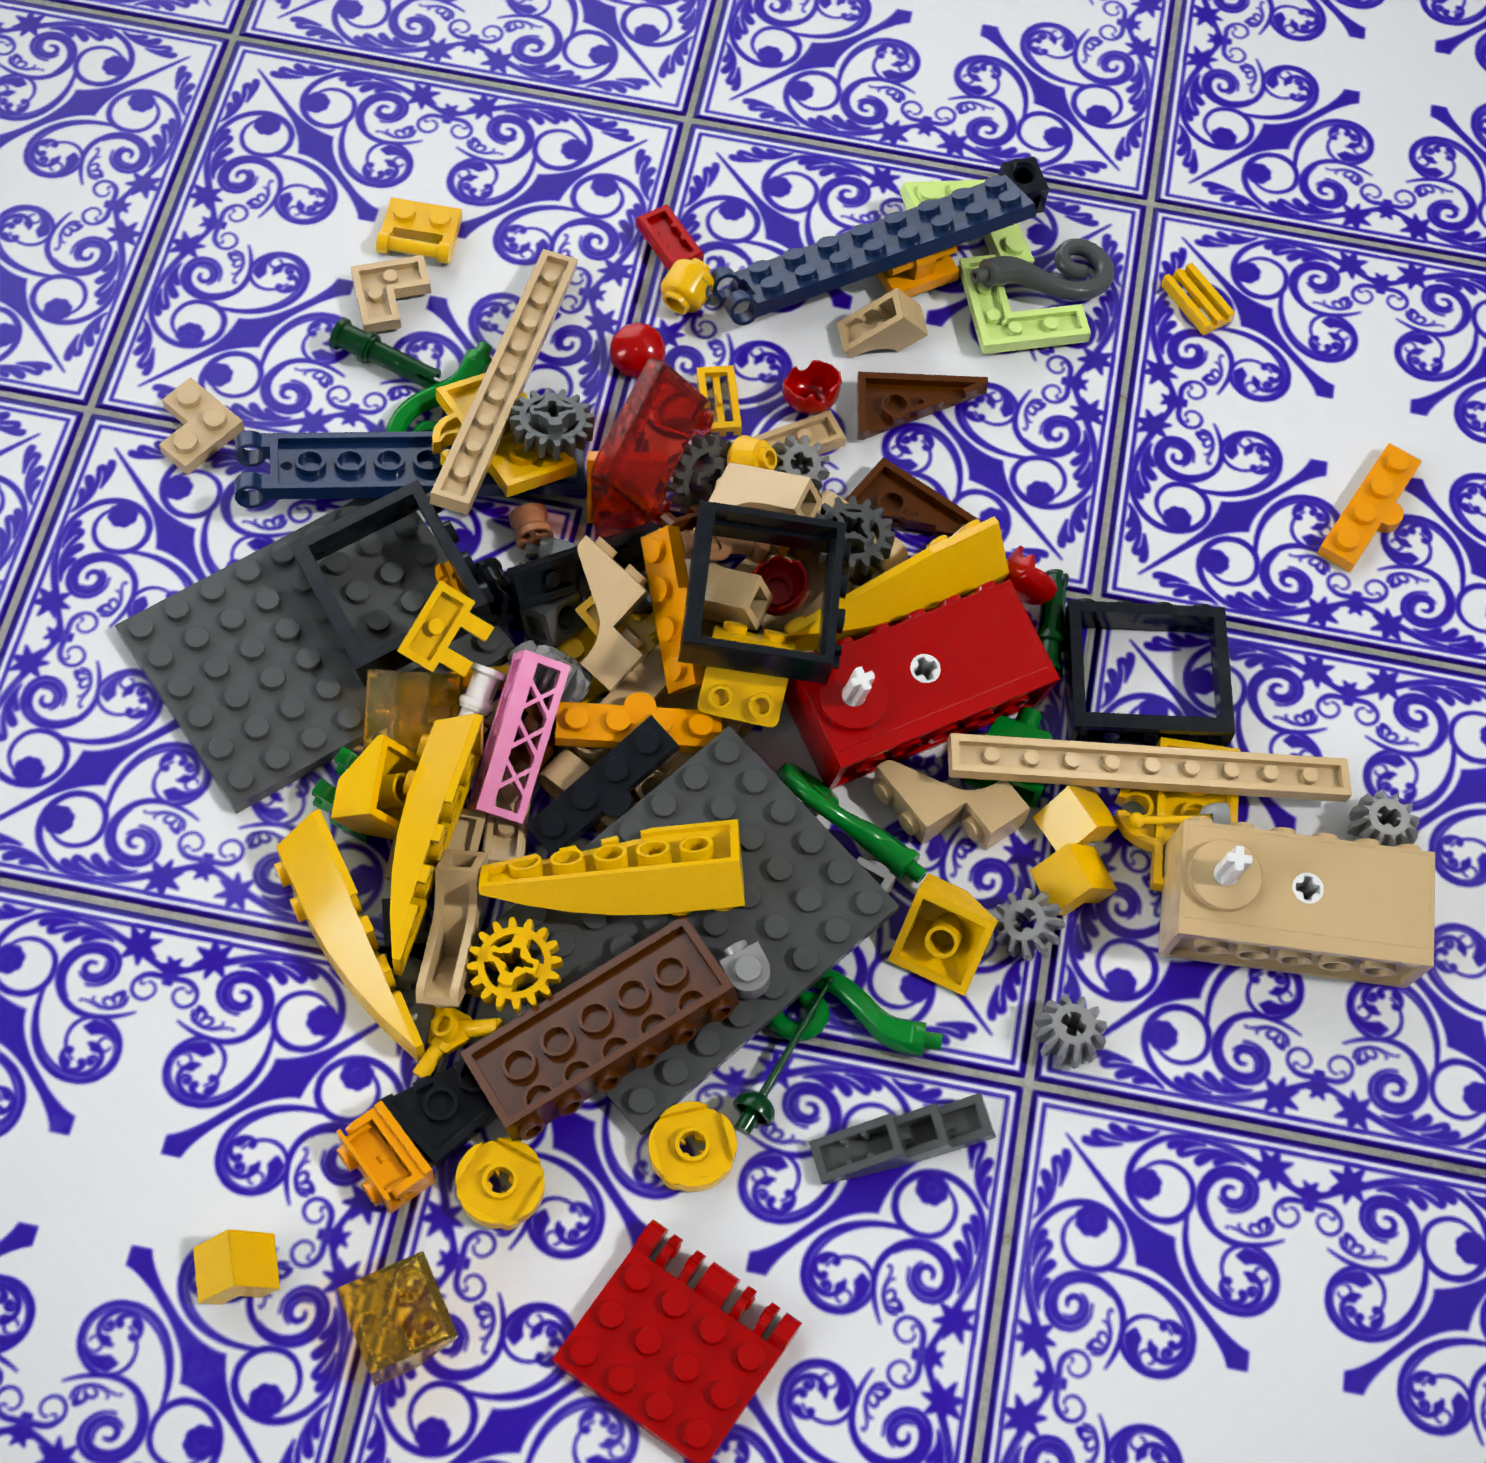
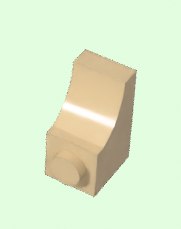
M898 288L891 290L837 322L843 352L851 358L878 349H893L900 352L928 336L921 306Z

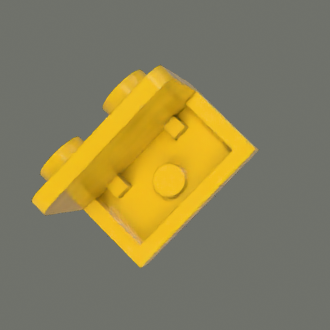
M724 621L723 626L714 625L712 638L795 650V643L788 641V634L765 629L764 634L760 635L747 632V625L733 621ZM706 666L698 700V709L705 714L770 728L775 727L779 722L788 678Z

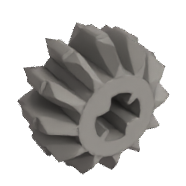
M791 434L785 438L784 444L777 441L772 446L777 455V465L774 471L811 477L818 491L823 489L821 480H826L830 476V472L822 466L830 461V457L818 455L817 452L822 448V443L817 442L810 447L808 435H803L797 441ZM794 462L797 466L802 465L804 470L801 472L799 469H793L791 464Z
M539 645L534 653L571 666L560 702L580 703L581 700H584L593 679L592 674L575 658L570 657L564 651L561 652L553 646ZM537 665L533 681L541 695L553 688L557 672Z
M1382 789L1376 792L1374 796L1364 795L1359 800L1358 805L1352 808L1349 813L1351 823L1348 826L1347 834L1356 836V839H1375L1379 841V845L1395 847L1399 844H1414L1418 839L1419 832L1416 828L1419 825L1420 817L1410 814L1413 809V803L1402 805L1399 802V793L1393 795L1390 799Z
M1025 888L1022 893V900H1019L1013 892L1008 893L1007 897L1011 905L1008 908L1003 904L996 905L997 912L1003 916V918L997 919L998 922L995 930L1001 932L995 938L996 942L1000 946L1008 945L1007 953L1013 958L1022 951L1023 958L1026 961H1032L1035 949L1043 957L1048 956L1049 950L1045 944L1049 941L1054 945H1059L1061 939L1053 931L1065 928L1064 921L1056 918L1061 911L1060 906L1057 903L1048 904L1050 897L1043 891L1034 898L1033 891L1030 888ZM1024 920L1028 922L1034 920L1036 925L1033 929L1028 927L1023 929L1021 923Z
M1067 993L1061 996L1059 1004L1050 999L1044 1006V1012L1038 1013L1034 1023L1039 1028L1033 1034L1034 1041L1045 1043L1040 1050L1041 1057L1048 1056L1051 1053L1056 1055L1054 1060L1056 1067L1061 1066L1064 1059H1068L1073 1069L1080 1066L1082 1059L1090 1064L1097 1056L1096 1050H1102L1106 1044V1038L1101 1034L1105 1033L1107 1022L1096 1019L1100 1013L1099 1006L1090 1009L1084 1007L1086 1003L1084 996L1079 997L1076 1004L1072 1003ZM1067 1027L1074 1030L1073 1036L1066 1033Z

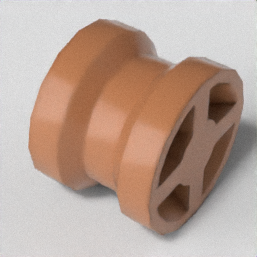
M527 503L511 511L509 522L511 527L516 530L514 537L516 546L519 549L525 550L527 543L540 544L543 537L554 538L552 527L546 523L548 513L544 505Z

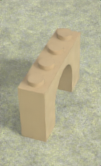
M729 462L722 476L716 481L709 502L814 518L822 503V499L811 477ZM685 559L689 579L691 559ZM709 561L702 619L724 623V621L738 622L747 625L750 630L757 631L773 600V596L761 575L719 566V561Z

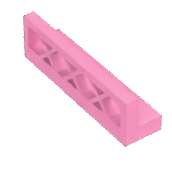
M528 650L514 653L466 809L489 814L513 823L523 824L570 671V665ZM537 665L557 672L553 688L541 695L533 681ZM530 690L533 699L526 702ZM550 696L546 707L543 699ZM536 703L543 716L541 728L528 734L521 721V716L525 708ZM517 730H518V732H519L521 738L518 739V740H516V741H514L515 736H516V733H517ZM538 735L537 741H536V744H535V747H534V745H533V743H532V741H531V738H533V737H535V736ZM524 743L531 756L528 768L515 773L509 761V755L512 748ZM506 770L509 778L502 781L504 772ZM526 775L522 786L519 781V778ZM511 782L519 796L515 813L494 806L499 789Z

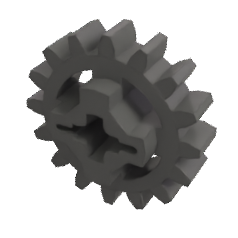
M545 388L543 395H539L538 392L532 390L530 391V399L520 396L518 398V406L511 407L509 431L514 434L515 444L524 443V452L528 453L535 449L538 450V458H543L546 453H550L555 460H559L560 453L562 452L573 457L575 448L583 451L586 449L587 441L593 440L595 415L590 413L589 403L580 404V396L577 394L569 398L566 397V390L564 389L556 394L552 393L550 388Z
M705 434V437L694 435L692 436V445L684 442L680 444L681 456L672 454L671 459L676 465L674 469L666 470V474L673 477V482L666 486V490L676 493L671 502L681 506L680 511L686 514L689 506L700 504V500L709 501L716 481L722 476L727 467V454L732 442L711 434Z
M855 496L850 497L849 503H843L839 497H836L833 507L823 503L820 514L816 513L814 517L846 523L845 541L850 542L851 553L848 564L843 563L842 568L846 569L849 577L853 576L856 569H859L864 576H867L870 565L878 570L881 569L883 559L890 558L895 538V532L891 531L892 519H882L884 509L880 507L873 511L870 509L871 500L869 499L865 500L862 505L857 504ZM873 532H874V534H875V536H876V539H877V543H876V544L873 542V539H874V535L872 534ZM811 551V554L820 553L819 564L821 566L826 564L827 553Z

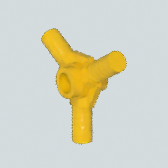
M428 1004L433 1013L428 1035V1044L430 1046L412 1073L421 1079L428 1075L431 1076L444 1055H449L455 1050L462 1048L474 1037H485L503 1026L501 1018L472 1020L470 1016L454 1007L437 1008Z

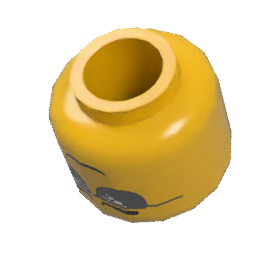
M696 258L692 260L679 259L672 265L660 284L663 295L662 300L669 309L678 314L685 315L698 312L713 291L714 279L710 274L709 266L702 260Z

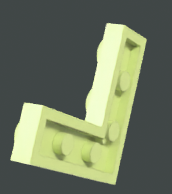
M985 180L904 182L900 195L906 209L909 210L917 207L923 201L937 200L950 195L956 189L970 188L984 183ZM1018 223L983 235L990 255L995 254L996 257L1013 256L1032 264L1035 260Z
M995 254L960 258L958 269L960 270V277L982 354L1089 342L1091 331L1082 304L1011 312L1004 286L986 288L982 283L975 284L971 280V270L979 268V264L983 259L996 257Z

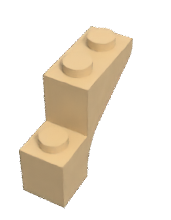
M586 535L579 542L577 551L599 615L600 624L596 642L580 664L609 691H613L647 656L640 650L645 643L627 627L623 632L617 628L650 592L643 587L647 579L631 564L625 569L613 559L618 552L599 536L594 542Z
M893 760L884 761L876 767L873 790L877 798L884 805L889 804L898 815V821L903 830L910 836L914 835L922 845L961 820L962 827L967 836L973 841H978L987 850L1024 826L1030 810L1027 803L1008 781H998L982 789L962 790Z
M446 849L435 867L434 912L416 984V1003L431 1004L437 1008L459 1007L470 985V981L474 977L473 974H469L467 964L477 961V959L471 956L469 949L470 946L478 947L479 917L489 899L488 896L479 895L478 890L481 866L488 864V852Z

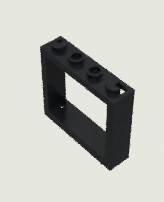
M418 480L288 544L364 687L414 662L397 652L409 630L365 652L317 564V561L420 510L467 594L472 600L476 601L470 613L487 623L494 621L489 604L495 600L485 581L479 584L476 582L472 574L478 571L467 550L462 553L459 552L455 544L460 542V539L450 520L444 523L441 521L438 513L443 511L442 508L429 504L431 491L425 493ZM460 627L452 642L467 635L468 632Z
M700 500L695 524L678 662L827 684L831 670L839 669L842 645L835 644L836 633L842 634L845 621V609L839 608V598L845 599L849 579L848 574L842 573L843 563L848 564L851 553L850 542L845 541L846 523ZM713 536L827 553L817 654L700 636Z
M1088 598L1068 601L1062 626V632L1067 641L1063 654L1068 741L1157 746L1160 738L1166 737L1229 747L1235 735V721L1225 607H1211L1208 604H1196L1193 606L1173 605L1169 602L1143 604L1133 603L1129 600L1100 602ZM1082 628L1209 633L1216 718L1086 712Z

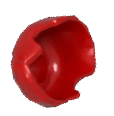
M639 322L623 326L613 336L610 345L611 362L624 376L636 379L651 376L658 368L663 366L666 346L658 330L651 325Z
M820 360L811 361L805 370H798L797 366H794L787 375V378L782 382L783 397L786 403L799 413L811 415L825 412L836 403L842 384L841 373L833 365Z
M1019 546L1007 559L1009 574L1004 582L1011 580L1020 600L1026 604L1040 605L1049 602L1058 591L1055 581L1042 570L1035 568V556L1031 554L1024 557L1022 553L1024 547Z
M776 555L768 561L758 564L752 574L761 575L773 596V600L766 612L768 615L782 617L794 613L808 597L809 576L799 559L790 560L781 555Z

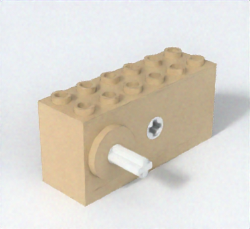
M1203 816L1184 819L1164 845V886L1161 897L1158 956L1407 988L1434 967L1435 852L1422 851L1418 845L1399 844L1395 847L1379 845V841L1369 838H1361L1354 841L1339 840L1336 835L1331 833H1316L1312 836L1296 834L1294 829L1277 827L1271 830L1256 829L1253 824L1248 822H1233L1229 825L1213 823L1211 818Z

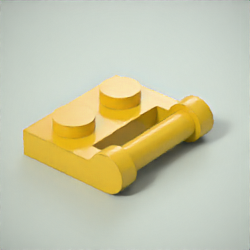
M391 197L382 229L377 236V253L389 254L390 251L418 256L424 255V257L436 258L438 263L450 264L463 219L462 209Z

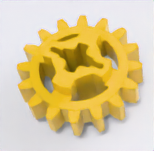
M510 917L507 928L502 929L501 925L495 921L492 923L495 933L489 936L481 931L478 934L483 945L481 947L470 946L469 952L477 961L468 963L467 970L469 974L478 975L470 981L473 989L481 990L485 988L480 996L485 1004L495 998L496 1008L499 1012H503L508 1003L512 1004L516 1014H520L522 1003L528 1002L533 1008L538 1005L536 997L539 995L547 999L552 996L548 984H560V975L553 971V969L563 967L562 957L551 956L559 950V946L556 940L546 942L549 932L545 926L534 932L532 919H527L523 927H518L515 917ZM512 940V942H510V943H508V944H506V945H504V946H502V947H500V948L497 947L498 945H500L501 943H503V942H505V941ZM533 944L542 952L544 964L531 957ZM517 958H521L524 967H516L513 973L509 972L506 964H514ZM487 967L499 972L497 987L488 979ZM529 983H533L531 987L522 991H518L519 988Z

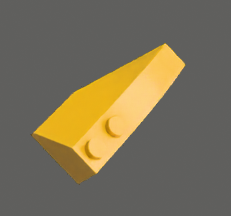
M474 713L435 720L430 735L423 734L420 739L416 754L420 761L416 771L410 769L406 776L403 794H406L407 797L397 832L391 875L390 928L393 974L402 976L435 886V867L445 850L449 848L483 755V715Z
M320 809L312 811L276 846L280 862L274 864V868L283 888L291 885L296 897L289 899L298 922L307 921L314 938L331 967L356 1001L386 1034L419 1062L425 1054L422 1039L401 991L396 992L394 988L396 982L385 954L379 955L377 951L379 945L368 915L361 916L363 910L357 897V889Z
M738 819L649 828L640 830L641 838L619 843L618 837L613 836L601 839V847L581 851L576 845L559 848V851L555 852L551 858L541 860V856L538 854H532L482 865L478 884L479 895L533 907L603 915L672 914L682 916L692 911L701 910L728 911L735 907L745 906Z

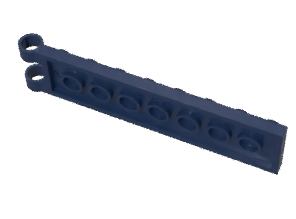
M1006 175L992 176L986 179L984 183L970 188L956 189L948 196L937 200L923 201L917 207L903 212H892L886 215L884 219L870 224L856 225L848 232L837 236L823 237L812 245L789 249L781 256L767 261H756L748 268L734 272L729 267H719L711 273L714 279L712 292L719 300L725 301V310L734 323L747 325L757 317L1036 217L1035 203ZM725 278H732V283L727 289L717 290L720 281ZM744 301L750 302L746 311L740 314L734 313L738 304Z
M244 431L235 438L236 460L244 466L254 467L262 464L266 458H270V474L261 475L256 472H245L237 476L235 479V500L242 507L257 508L262 506L266 500L382 498L416 480L420 482L425 493L432 490L443 466L440 464V453L433 454L432 451L433 431L259 433L257 431ZM452 445L445 447L442 451L451 449ZM246 447H254V448H257V449H256V450H246V449H244V448H246ZM575 448L573 456L577 462V472L575 475L513 496L585 495L587 480L583 450ZM486 473L477 496H506L490 473ZM245 489H256L257 491L251 492L245 491Z

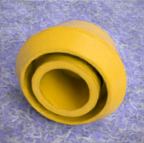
M741 435L734 440L728 450L727 465L729 462L774 470L777 465V455L767 441L748 435Z

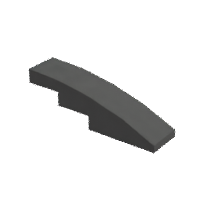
M977 1093L940 1107L937 1103L896 1117L890 1113L809 1141L821 1184L825 1185L940 1156L996 1138L983 1096L981 1093Z

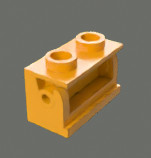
M382 1100L345 1128L348 1133L347 1136L344 1135L341 1129L336 1131L341 1145L336 1149L337 1154L350 1172L356 1168L360 1171L366 1180L361 1186L375 1207L383 1203L389 1213L392 1214L435 1183L432 1168Z

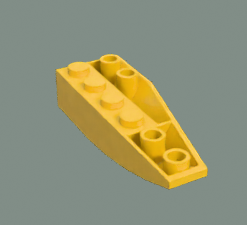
M991 517L983 522H980L979 519L973 520L963 526L956 535L949 538L947 535H941L927 545L925 550L847 593L845 599L839 598V608L845 609V621L842 634L836 633V642L847 637H852L853 641L867 636V631L882 623H888L889 626L901 623L904 616L918 609H924L925 612H929L939 608L938 604L953 595H960L962 599L974 594L973 591L986 582L995 581L996 584L1004 582L1009 574L1000 525L996 517ZM821 608L807 617L799 616L785 625L784 633L788 634V641L795 643V651L818 649Z

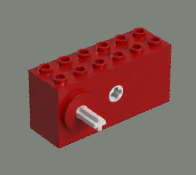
M1011 580L996 584L995 581L986 582L973 591L974 594L962 599L960 595H953L938 604L939 608L929 612H925L924 609H918L904 616L903 622L889 626L888 623H882L867 631V636L853 641L852 637H847L837 641L835 644L842 645L839 669L831 670L827 684L788 678L784 701L823 783L832 790L872 774L876 771V767L884 761L893 760L901 762L945 744L951 733L969 734L993 724L998 716L1011 717L1018 714L1021 707L1033 708L1041 704L1060 680V677Z

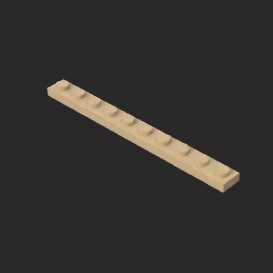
M546 249L542 250L430 492L429 504L465 515L469 514L510 421L511 407L517 405L518 398L524 390L574 277L578 259Z
M951 733L947 740L949 777L1335 802H1347L1352 796L1348 760L1345 758Z

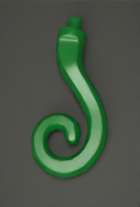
M479 342L476 349L467 350L457 371L452 376L419 391L400 404L392 414L385 432H406L414 419L433 408L439 407L440 404L436 400V388L486 373L492 360L490 357L491 345L486 342ZM422 421L413 431H433L434 426L439 421Z
M789 762L780 766L778 771L780 780L800 800L856 841L862 848L888 867L899 880L907 875L918 884L924 879L928 871L917 863L920 858V854L917 851L908 848L877 825L841 808L836 794L808 771Z
M831 969L810 987L822 989L826 983V977L832 976L834 983L828 987L826 992L837 997L878 1042L893 1051L918 1057L923 1056V1049L941 1051L942 1033L927 1032L926 1022L902 1019L888 1014L851 979ZM806 991L798 998L800 1006L809 1010L818 994ZM822 998L799 1041L813 1039L824 1030L830 1015L828 1004L824 998ZM782 1012L767 1026L781 1038L791 1040L801 1022L789 1020Z

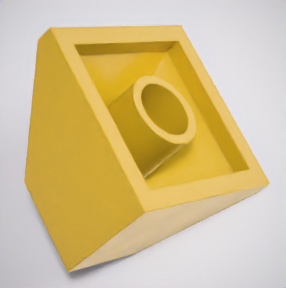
M378 735L338 779L331 819L359 834L394 840V836L397 837L407 797L406 794H403L404 782L410 769L416 771L420 758L416 757V753L388 736Z
M928 873L916 892L888 961L965 996L998 920L968 891Z

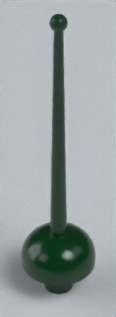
M832 976L826 977V983L759 1093L746 1091L739 1094L733 1101L734 1108L741 1114L734 1127L742 1134L749 1136L756 1123L762 1126H770L772 1124L775 1110L767 1097L828 987L834 983Z

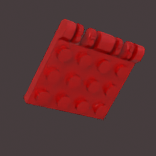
M653 1219L554 1355L552 1364L688 1462L709 1463L799 1331L802 1322L787 1312L768 1341L764 1340L762 1337L781 1309L772 1302L769 1306L765 1307L752 1331L738 1321L745 1311L749 1310L752 1306L757 1291L748 1286L734 1304L730 1313L724 1312L722 1309L736 1290L740 1279L716 1262H713L698 1282L694 1290L691 1289L688 1284L703 1264L706 1256L697 1250L688 1258L678 1278L674 1277L664 1269L672 1258L678 1254L683 1239L674 1234L660 1251L655 1262H653L650 1258L668 1233L666 1227Z

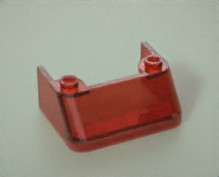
M650 358L647 361L595 459L591 473V488L596 537L600 536L603 538L650 522L657 524L660 521V516L669 511L670 499L666 498V485L689 440L694 435L705 437V434H711V427L715 418V411L711 410V402L666 362Z

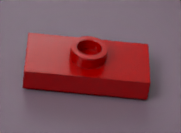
M668 204L636 217V227L668 271L679 259L692 260L696 258L704 261L703 252Z

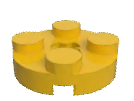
M698 1101L681 1102L666 1109L654 1124L648 1141V1155L653 1170L669 1189L675 1191L699 1192L716 1186L730 1174L737 1151L736 1133L729 1119L721 1112L719 1114L715 1110L708 1108L707 1104ZM694 1137L696 1143H704L705 1150H699V1155L692 1157L689 1153L682 1152L680 1144L685 1146L686 1141L684 1139Z
M499 1137L496 1141H489L484 1144L482 1141L471 1147L459 1162L455 1174L457 1200L465 1214L474 1222L492 1229L513 1230L517 1228L520 1223L528 1220L536 1212L545 1193L544 1170L536 1152L520 1140L512 1141L510 1137ZM501 1172L508 1174V1183L512 1187L506 1192L504 1190L501 1193L493 1192V1185L489 1182L490 1177L496 1174L499 1178V1173Z

